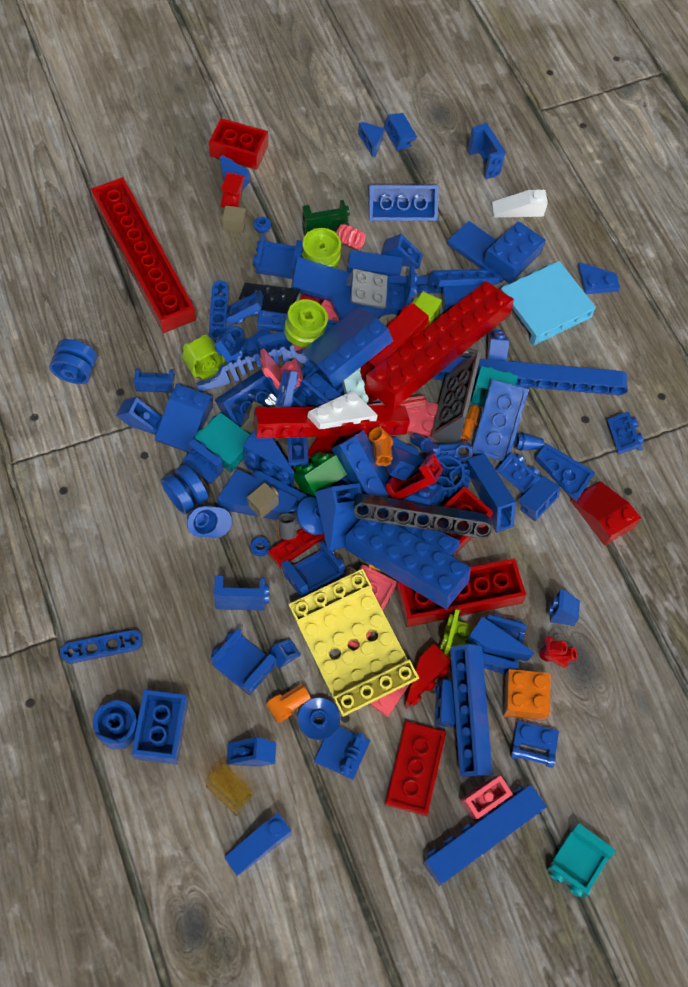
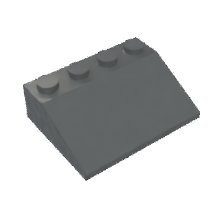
M479 353L452 370L445 377L430 436L442 443H455L462 437V430L466 421L481 355Z

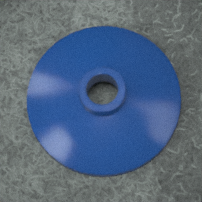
M307 497L298 504L296 510L300 526L309 534H324L317 498Z
M313 698L301 707L298 714V724L303 734L314 740H324L334 735L338 730L340 713L336 705L330 700ZM322 718L323 722L321 724H317L315 722V719Z

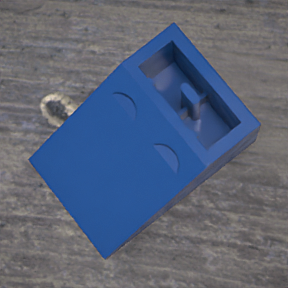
M254 430L243 445L245 466L253 471L258 470L294 488V471L273 438H256Z
M360 483L335 486L315 492L328 551L346 548V535L360 520L354 514V499L362 494Z

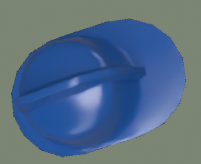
M199 506L187 515V528L192 535L197 537H222L230 530L232 525L230 513L220 507Z

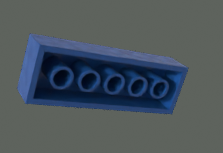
M360 519L346 535L347 551L445 609L450 606L469 582L471 567L397 525Z

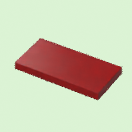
M405 721L386 798V806L428 816L446 731Z

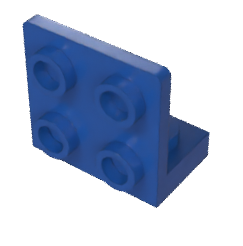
M411 265L405 286L387 283L385 313L400 315L401 309L413 302L412 296H416L417 292L415 266Z

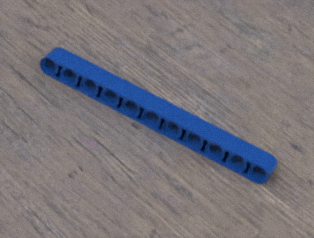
M456 358L432 379L445 380L448 373L470 358ZM480 359L474 382L477 383L481 366L517 375L516 386L609 395H623L628 392L627 373L624 371Z

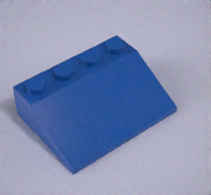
M358 306L301 352L335 388L392 343L393 339L388 328L377 317L361 306Z

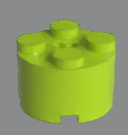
M203 335L183 346L182 360L195 378L208 379L216 375L220 365L226 361L222 355L217 353L215 341L209 335Z

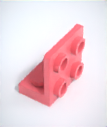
M264 348L260 350V360L263 364L262 371L267 378L271 377L277 390H279L282 371L284 370L298 372V383L294 389L300 386L303 375L300 363L296 358L286 362L280 368Z

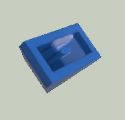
M359 122L358 135L372 158H374L382 144L384 128Z

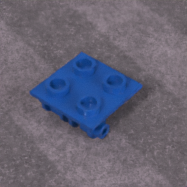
M339 727L334 735L324 739L314 763L354 780L370 740L364 738L365 735L360 732L355 734Z

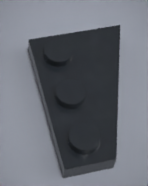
M247 282L243 286L239 300L261 290L264 298L260 310L287 314L290 306L296 302L300 289Z

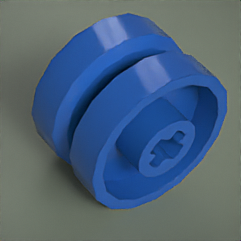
M63 339L59 341L54 352L55 355H53L49 365L50 371L56 377L68 383H87L97 360L96 352L88 345L76 340Z
M186 464L175 469V476L169 473L160 480L169 499L184 515L194 509V503L200 505L208 499L207 491L202 482Z

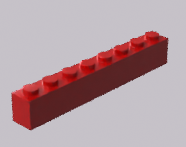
M399 405L394 410L388 406H369L378 415L376 421H369L367 419L361 420L358 424L348 422L342 423L338 427L318 429L307 417L308 411L317 407L255 408L253 425L256 438L354 436L362 430L369 436V433L375 427L383 428L389 435H406L410 419L405 405Z

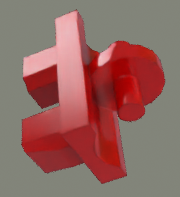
M551 636L545 637L546 645L540 650V658L543 661L554 662L560 667L566 668L568 667V662L577 660L576 648L567 647L566 642L563 640L557 641Z

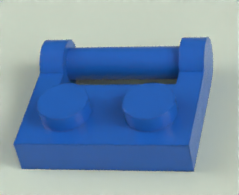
M517 721L511 758H522L546 764V767L553 768L556 759L559 730ZM520 745L548 751V755L522 750Z

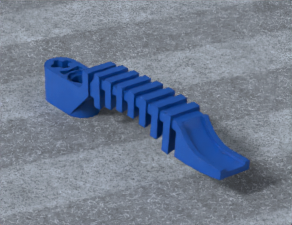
M292 343L287 344L288 349L280 344L277 348L271 346L266 350L276 363H280L278 357L281 356L284 364L289 361L288 359L296 358L302 363L303 368L307 367L309 370L314 368L312 363L302 354V350L295 351ZM255 350L250 355L247 353L243 354V357L235 362L232 360L221 364L216 375L196 383L199 391L230 383L226 373L228 370H230L235 382L240 381L235 367L239 368L243 376L246 375L244 364L247 365L250 371L254 369L253 361H255L258 367L262 366L260 361L261 352H256Z

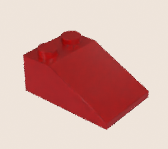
M601 481L583 491L577 502L572 498L570 499L571 503L604 546L635 528L641 519L628 501Z

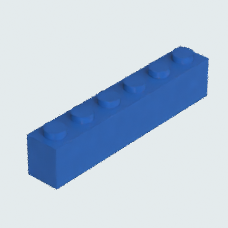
M465 644L450 647L460 777L491 776L493 771L482 646Z
M531 785L526 789L524 786H521L513 792L515 797L509 801L506 799L496 806L498 809L490 813L488 811L479 818L480 822L473 826L470 823L461 830L463 834L458 838H455L453 835L443 843L445 847L440 851L435 848L426 855L427 860L423 864L438 886L444 884L547 807Z

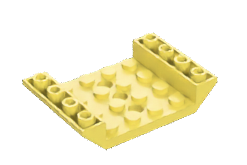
M363 569L289 604L298 627L343 717L419 679L411 661L407 659L372 591V585ZM374 631L378 634V638L375 641H369L366 635L368 632ZM356 640L360 646L357 650L353 651L348 648V643ZM337 649L341 652V656L339 659L333 660L329 657L330 652Z

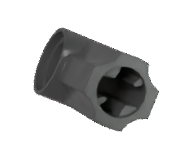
M296 512L293 514L284 513L278 517L279 536L285 540L295 538L297 530L302 528L297 520Z

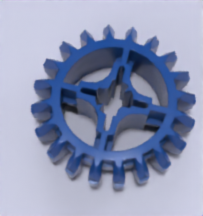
M441 452L437 459L443 471L436 483L443 485L442 502L444 498L449 501L464 486L468 489L471 478L469 477L470 470H467V463L462 464L463 458L456 459V454L452 457L449 456V452L446 455H443ZM455 476H459V483L454 485L453 479H455Z

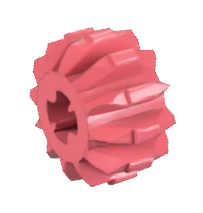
M342 224L336 232L340 237L341 244L355 250L361 249L365 242L366 235L351 226Z

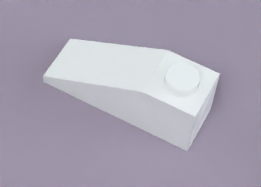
M527 190L493 201L491 205L493 218L544 217L548 203L545 190Z

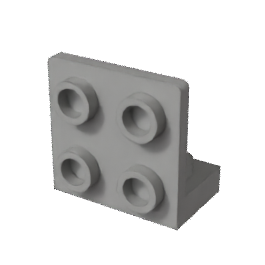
M353 269L347 278V285L351 286V303L385 309L388 276Z

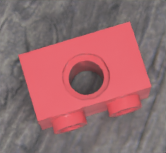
M495 775L465 795L460 801L471 819H478L513 794L501 775Z

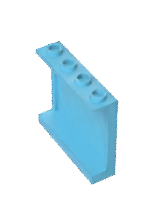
M560 261L554 264L550 263L545 268L535 270L530 275L520 277L517 281L505 284L501 288V291L514 299L512 309L531 333L529 341L533 346L592 318L596 308Z

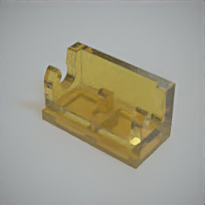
M224 763L207 779L206 787L235 816L242 811L246 804L250 803L254 792Z

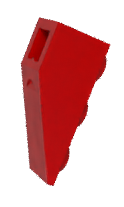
M435 644L419 658L415 670L419 679L411 684L405 703L406 709L410 705L416 706L422 699L421 695L425 691L430 692L437 684L435 681L439 677L444 678L451 670L449 668L451 659Z

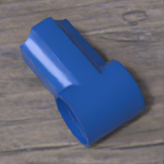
M460 440L456 443L437 444L441 447L440 451L443 455L449 452V456L453 457L456 454V459L463 458L462 461H467L472 456L471 444L466 440ZM462 447H466L469 450L466 454L458 452Z

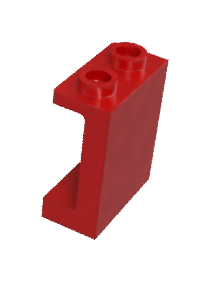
M435 454L428 455L419 468L421 472L404 481L392 476L386 484L388 495L393 497V499L400 500L435 483L443 471Z

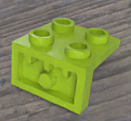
M458 609L455 610L454 615H449L444 632L445 635L440 650L450 659V647L468 644L465 641L475 628L474 625L457 621L460 612Z

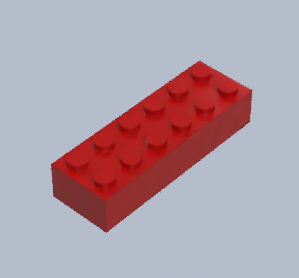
M515 558L471 567L469 582L447 609L401 582H398L396 588L406 628L449 619V615H454L456 609L460 610L458 616L460 617L522 604L526 597Z

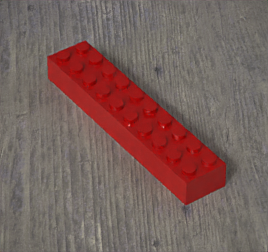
M122 177L91 188L93 202L162 333L196 321L193 304L124 178Z
M485 281L367 373L365 390L394 410L511 314L514 299Z

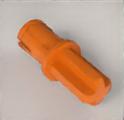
M477 405L471 406L462 430V440L469 441L473 429L477 427V419L481 411Z

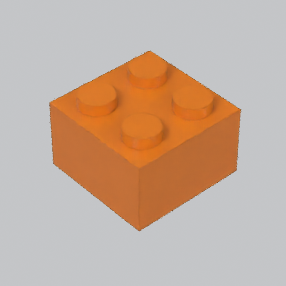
M509 669L504 679L503 717L545 721L550 715L551 673Z

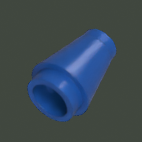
M522 432L521 434H516L514 446L519 451L538 450L543 448L544 439Z

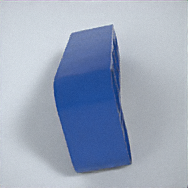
M222 280L216 281L212 285L209 337L216 342V337H219L221 331L228 328L232 336L238 338L235 340L239 343L244 340L242 328L227 326L228 322L226 321L229 308L228 284Z

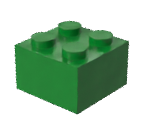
M321 451L311 456L309 464L296 465L294 470V479L301 492L315 496V492L328 488L347 475L336 454Z

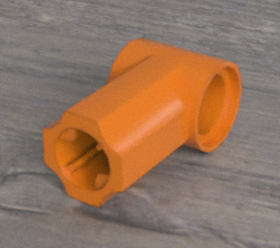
M375 427L369 433L368 438L373 443L375 463L378 466L386 467L391 464L393 459L391 450L393 438L383 428Z
M300 684L284 695L279 694L266 703V706L275 721L280 723L291 716L293 711L311 700L306 688Z

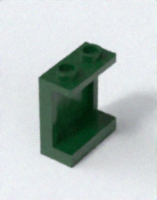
M340 200V208L315 213L311 212L309 205L302 206V230L304 236L309 231L317 228H327L336 233L340 225L349 226V207L345 205L344 200Z

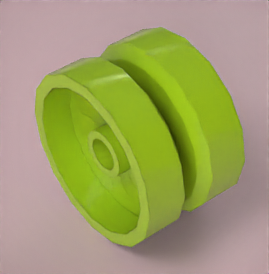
M317 228L309 231L304 236L302 258L333 268L339 266L341 240L334 231L327 228Z
M302 299L294 302L288 310L284 324V334L288 341L298 347L306 348L323 335L328 322L326 310L318 302Z

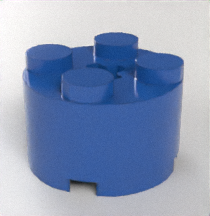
M114 700L105 705L103 704L97 709L92 723L96 736L104 746L111 749H125L134 742L138 718L129 704L120 700ZM118 722L120 723L119 726H116L115 728H113V726H112L113 724L117 725Z

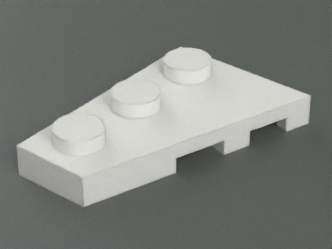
M353 390L308 411L307 417L318 429L338 427L342 423L348 422L358 424L361 420L369 419V421H376L378 415Z

